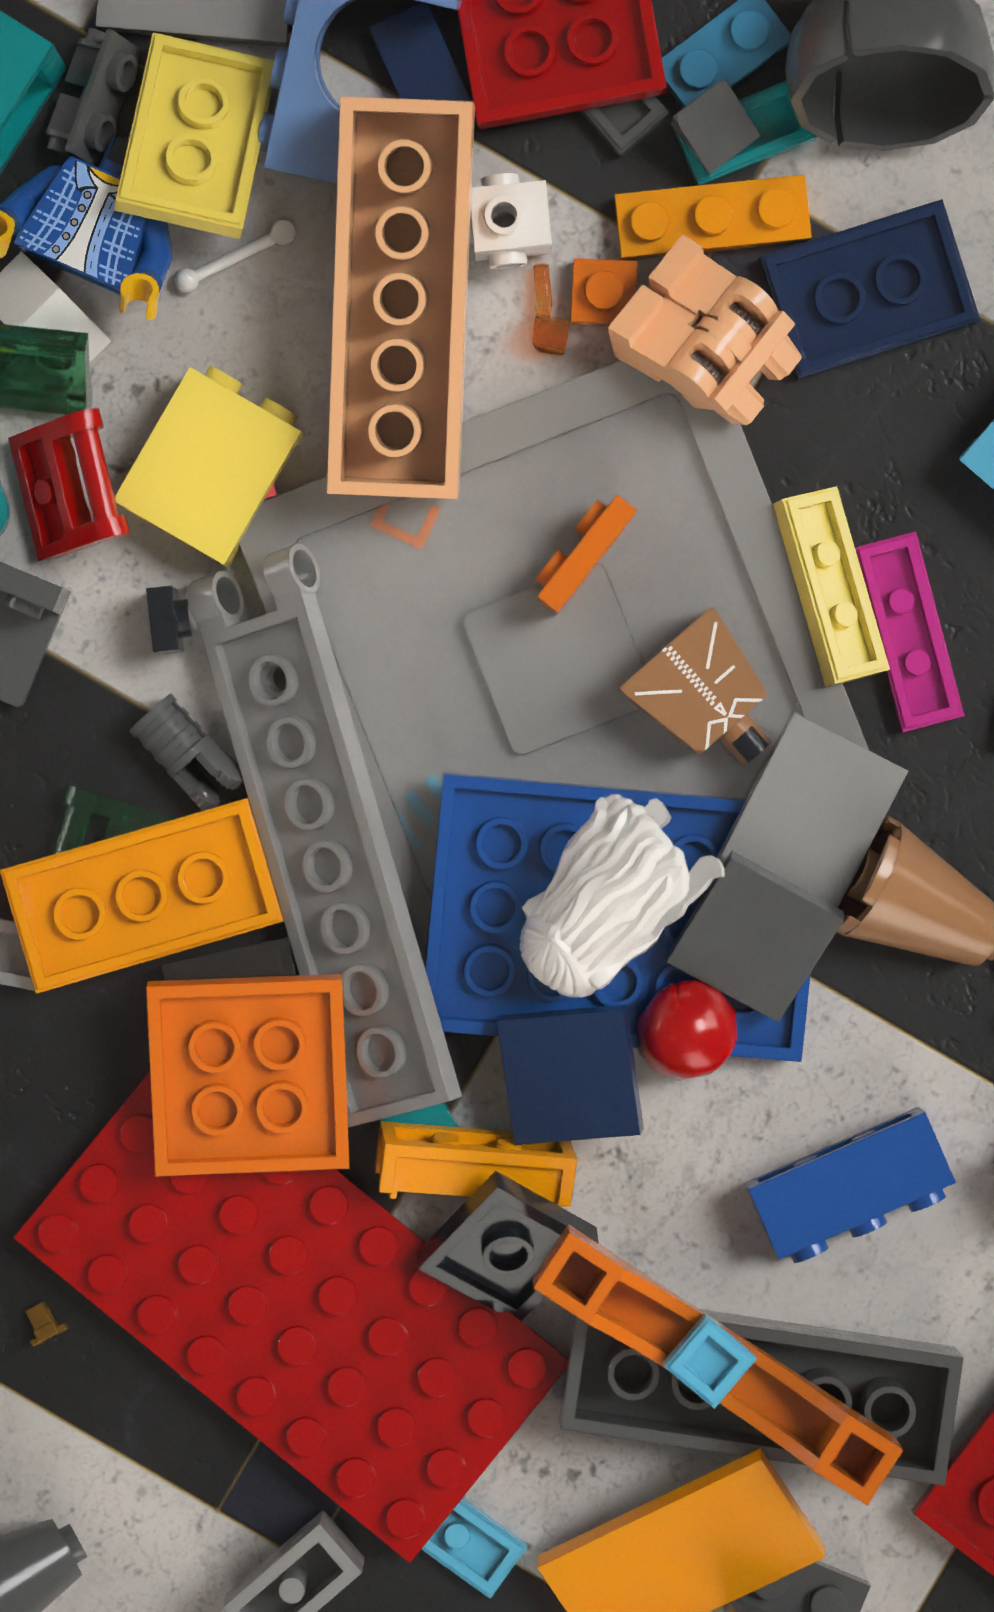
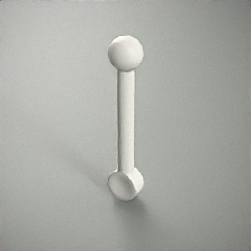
M279 220L273 224L270 233L195 270L190 268L179 270L174 277L175 287L182 293L193 292L198 287L199 281L275 244L282 247L291 245L296 239L295 226L288 220Z

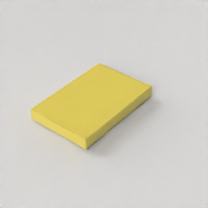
M153 32L114 211L241 239L261 142L258 141L259 130L264 113L268 111L272 92L270 79L274 60Z

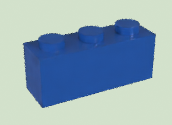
M917 1107L747 1181L744 1184L778 1259L780 1260L790 1255L793 1263H799L825 1252L829 1248L826 1239L849 1230L852 1238L879 1229L887 1224L884 1214L908 1204L910 1211L915 1212L942 1201L946 1198L943 1188L955 1184L956 1181L926 1112Z

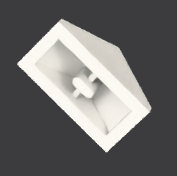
M22 251L0 272V320L69 387L113 342Z

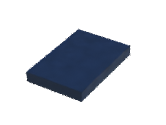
M943 199L769 253L759 258L771 299L776 304L778 311H784L795 323L787 335L802 356V359L793 369L796 380L965 328L981 321Z

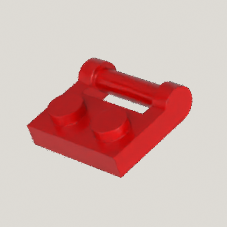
M99 408L73 412L8 437L38 561L60 558L99 543L130 534L126 515H119L98 432V430L104 428ZM71 438H74L75 447H76V451H77V455H78V459H79V463H80V467H81V471H82V475H83V479H84V483H85V487H86V491H87V496H88V500H89V504H90V508H91V512H92V516H93V520H94L93 522H92V520H91L90 511H89V509H88V507H87V504H86V500H85V496H84V492H83V488H82V484H81V480H80V475H79V471H78V467H77V463H76V453H75V449H74V447H73V445H72V443H71Z

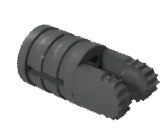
M170 693L129 730V733L134 738L140 740L146 751L151 752L159 765L162 764L167 770L166 773L201 811L218 807L221 802L219 800L220 796L192 761L196 758L216 778V781H219L222 786L224 785L227 789L230 788L231 790L237 789L244 783L240 768L209 734L206 735L199 723L189 716L188 711L176 702L177 699Z

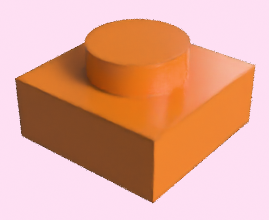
M574 258L571 325L609 327L636 293L638 261Z

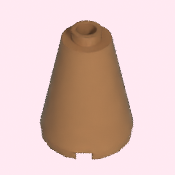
M886 815L838 907L844 911V921L836 933L850 938L974 967L981 965L986 959L994 960V902L902 823Z

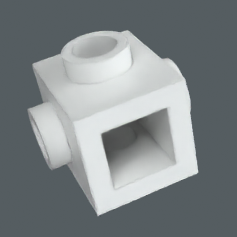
M502 173L484 176L481 178L480 187H472L470 244H474L475 261L489 260L490 269H511L526 266L527 256L551 254L552 238L546 180L520 183L518 174ZM499 216H509L515 222L511 226L503 228L497 226L493 221Z

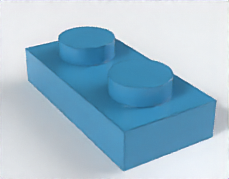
M738 0L662 58L667 89L682 109L722 79L732 89L789 46L790 32L765 0Z

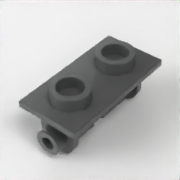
M89 28L86 38L78 39L65 82L83 88L80 98L60 93L49 126L45 132V135L50 138L47 150L68 158L73 155L93 166H99L112 135H116V122L127 91L132 88L136 81L141 49L110 29H107L105 33Z

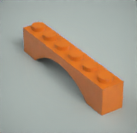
M569 1224L533 1277V1288L587 1324L638 1351L664 1367L663 1361L704 1314L703 1311ZM716 1321L757 1357L756 1361L719 1404L762 1432L810 1469L868 1506L903 1452V1448L896 1437Z

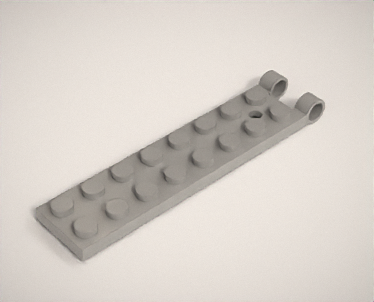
M295 544L268 554L264 560V577L270 592L274 596L277 606L276 611L240 623L239 618L244 610L243 594L235 578L226 571H219L192 581L188 587L187 600L190 611L198 623L299 974H342L349 1128L449 1102L462 1097L315 593L320 585L319 566L313 553L305 545ZM278 667L283 669L286 676V688L283 691L279 690L273 681L274 671Z

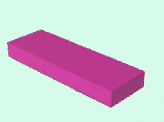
M917 532L855 547L890 670L885 671L901 733L965 716Z

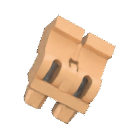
M682 234L649 275L648 279L651 289L642 284L609 325L608 332L614 357L657 382H660L662 379L669 383L678 392L683 394L682 396L693 408L714 410L731 424L748 425L764 407V399L749 384L757 372L760 370L769 380L780 381L789 375L802 359L801 354L787 335L795 323L784 311H778L771 297L758 285L744 277H737L704 255L702 246Z

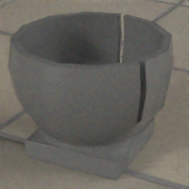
M812 0L790 34L785 75L791 103L800 126L831 144L837 140L838 146L878 151L935 144L976 124L994 100V52L980 5L975 0ZM834 93H835V110H834V115H833Z

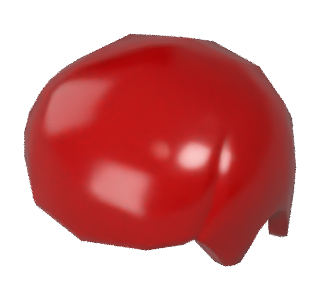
M696 980L681 981L677 984L671 983L659 990L641 1015L637 1017L635 1026L638 1050L642 1058L655 1073L677 1081L707 1076L716 1071L732 1054L738 1039L736 1013L733 1006L721 991Z

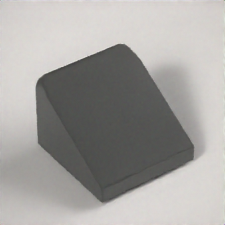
M724 79L720 80L675 114L671 121L673 129L708 175H711L761 136L733 90Z

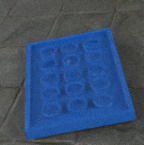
M443 772L424 965L443 1032L499 1036L497 1020L501 1015L627 1004L633 1048H638L635 1031L636 1020L648 1006L654 995L671 983L677 984L681 981L692 980L700 981L667 963V953L707 889L687 907L685 914L681 918L665 926L653 946L626 964L608 985L601 990H596L592 995L576 998L561 995L556 990H552L549 986L544 985L526 966L520 951L521 931L527 920L522 907L529 899L547 889L554 877L560 857L568 841L590 819L595 810L596 801L600 797L607 798L612 794H619L623 798L632 799L634 804L644 807L648 805L649 800L659 799L671 815L670 822L661 830L672 841L673 846L683 851L688 872H690L700 857L709 855L717 857L746 799ZM811 973L779 1023L722 992L736 1013L738 1039L730 1056L802 1062Z

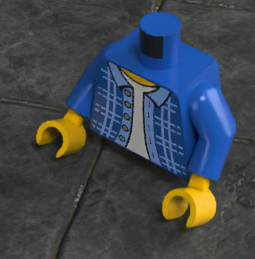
M112 135L98 167L72 156L65 161L63 166L50 165L14 189L0 204V258L6 255L12 236L17 234L14 244L23 253L120 295L119 311L125 314L126 306L131 301L142 300L147 303L146 319L152 320L157 316L158 295L173 259L168 223L114 211L129 140Z

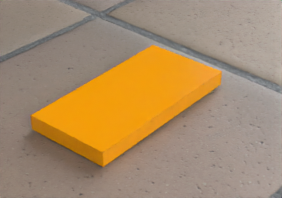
M248 798L0 870L36 994L284 921Z
M759 1448L538 1555L537 1569L567 1612H711L825 1558V1545L762 1448Z

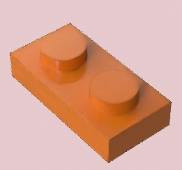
M618 494L608 506L598 499L574 529L583 536V539L572 553L567 557L558 550L536 577L535 581L544 587L537 596V601L557 615L630 523L638 510Z

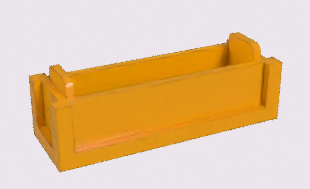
M380 1121L374 1169L375 1173L380 1174L379 1192L388 1193L389 1199H396L397 1191L470 1197L497 1171L547 1200L558 1204V1206L571 1207L577 1156L571 1141L514 1145L512 1131Z

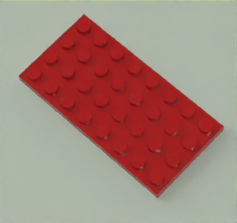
M150 1072L14 1236L16 1241L409 1563H411L567 1369V1357L512 1313L497 1312L419 1270L417 1251L426 1242L337 1169L155 1176Z

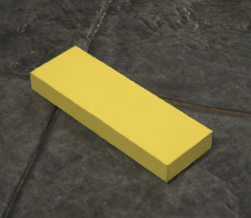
M837 486L784 498L773 503L825 687L890 670Z

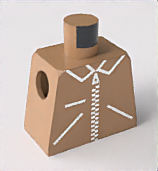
M712 606L618 689L624 698L696 755L703 753L719 739L744 767L772 743L771 739L748 715V712L768 694L720 615Z

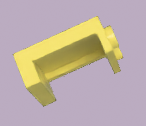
M211 365L205 375L189 367L116 493L115 501L122 508L229 569L241 548L239 545L241 539L293 449L299 447L304 435L302 431L293 427L298 416L280 404L265 397L259 407L238 395L243 384Z

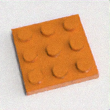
M342 974L147 982L155 1176L349 1169Z

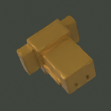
M41 1302L25 1311L35 1330L36 1338L30 1341L32 1347H36L45 1341L52 1343L57 1339L58 1334L70 1329L67 1323L59 1325L55 1321L45 1302Z

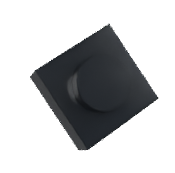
M172 585L146 588L153 652L158 655L184 652L183 638L193 637L192 613L188 600H178L177 589Z

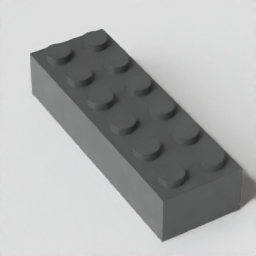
M700 1309L895 1436L903 1448V1452L886 1477L945 1486L964 1359L954 1346ZM574 1315L559 1412L560 1429L745 1456L762 1448L769 1460L805 1465L726 1407L718 1404L714 1409L669 1370Z

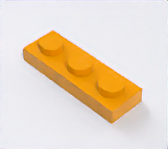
M805 174L615 194L614 196L621 260L665 257L682 234L702 246L704 253L810 241L812 238Z

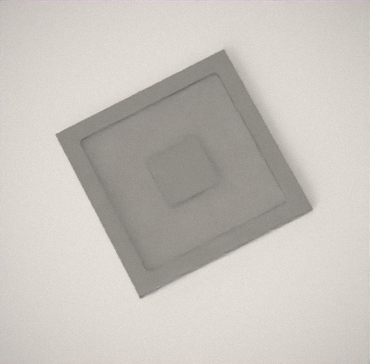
M621 360L463 422L460 495L457 499L327 494L326 476L263 501L239 543L267 614L276 611L277 606L264 577L263 565L266 556L295 544H303L316 558L320 570V585L315 593L424 965L443 772L747 799L791 711L869 750L843 683L825 687L776 514L741 425L731 424L714 410L693 408L682 396L683 394L678 392L669 383L662 379L660 382H657ZM618 494L638 510L636 515L561 611L555 615L537 601V596L544 587L535 581L536 577L558 550L568 557L583 539V536L574 529L592 505L599 499L608 506ZM711 606L720 615L768 694L748 712V715L771 739L772 743L744 767L719 739L700 755L694 754L624 698L618 691L619 687Z

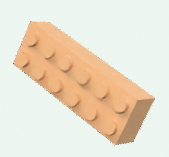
M340 96L327 494L457 499L460 495L475 104L473 102Z

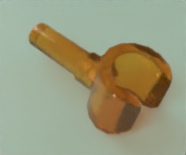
M536 264L533 266L537 305L535 306L536 316L532 344L539 352L562 356L566 350L570 320L551 317L553 304L549 265Z

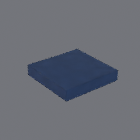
M627 1004L501 1015L498 1018L497 1027L514 1145L641 1135L644 1125Z

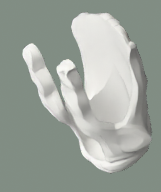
M612 794L607 798L600 797L596 801L595 810L590 819L568 841L560 857L554 877L547 889L529 899L522 907L527 920L520 936L521 957L529 971L539 981L549 986L552 990H556L559 994L574 998L592 995L596 990L604 988L626 964L653 946L665 926L681 918L685 914L687 907L709 887L713 879L725 877V869L722 862L712 855L700 857L690 872H688L683 851L673 846L672 841L661 830L670 822L671 815L659 799L649 800L648 805L644 807L634 804L632 799L623 798L619 794Z

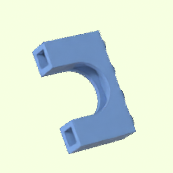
M355 0L286 1L283 23L293 25L288 51L278 49L273 63L270 87L280 89L275 115L264 113L259 130L258 141L261 142L259 151L266 153L264 168L337 184L340 105L330 94L323 79L320 53L324 35L331 21L343 8ZM416 0L455 10H460L462 0Z

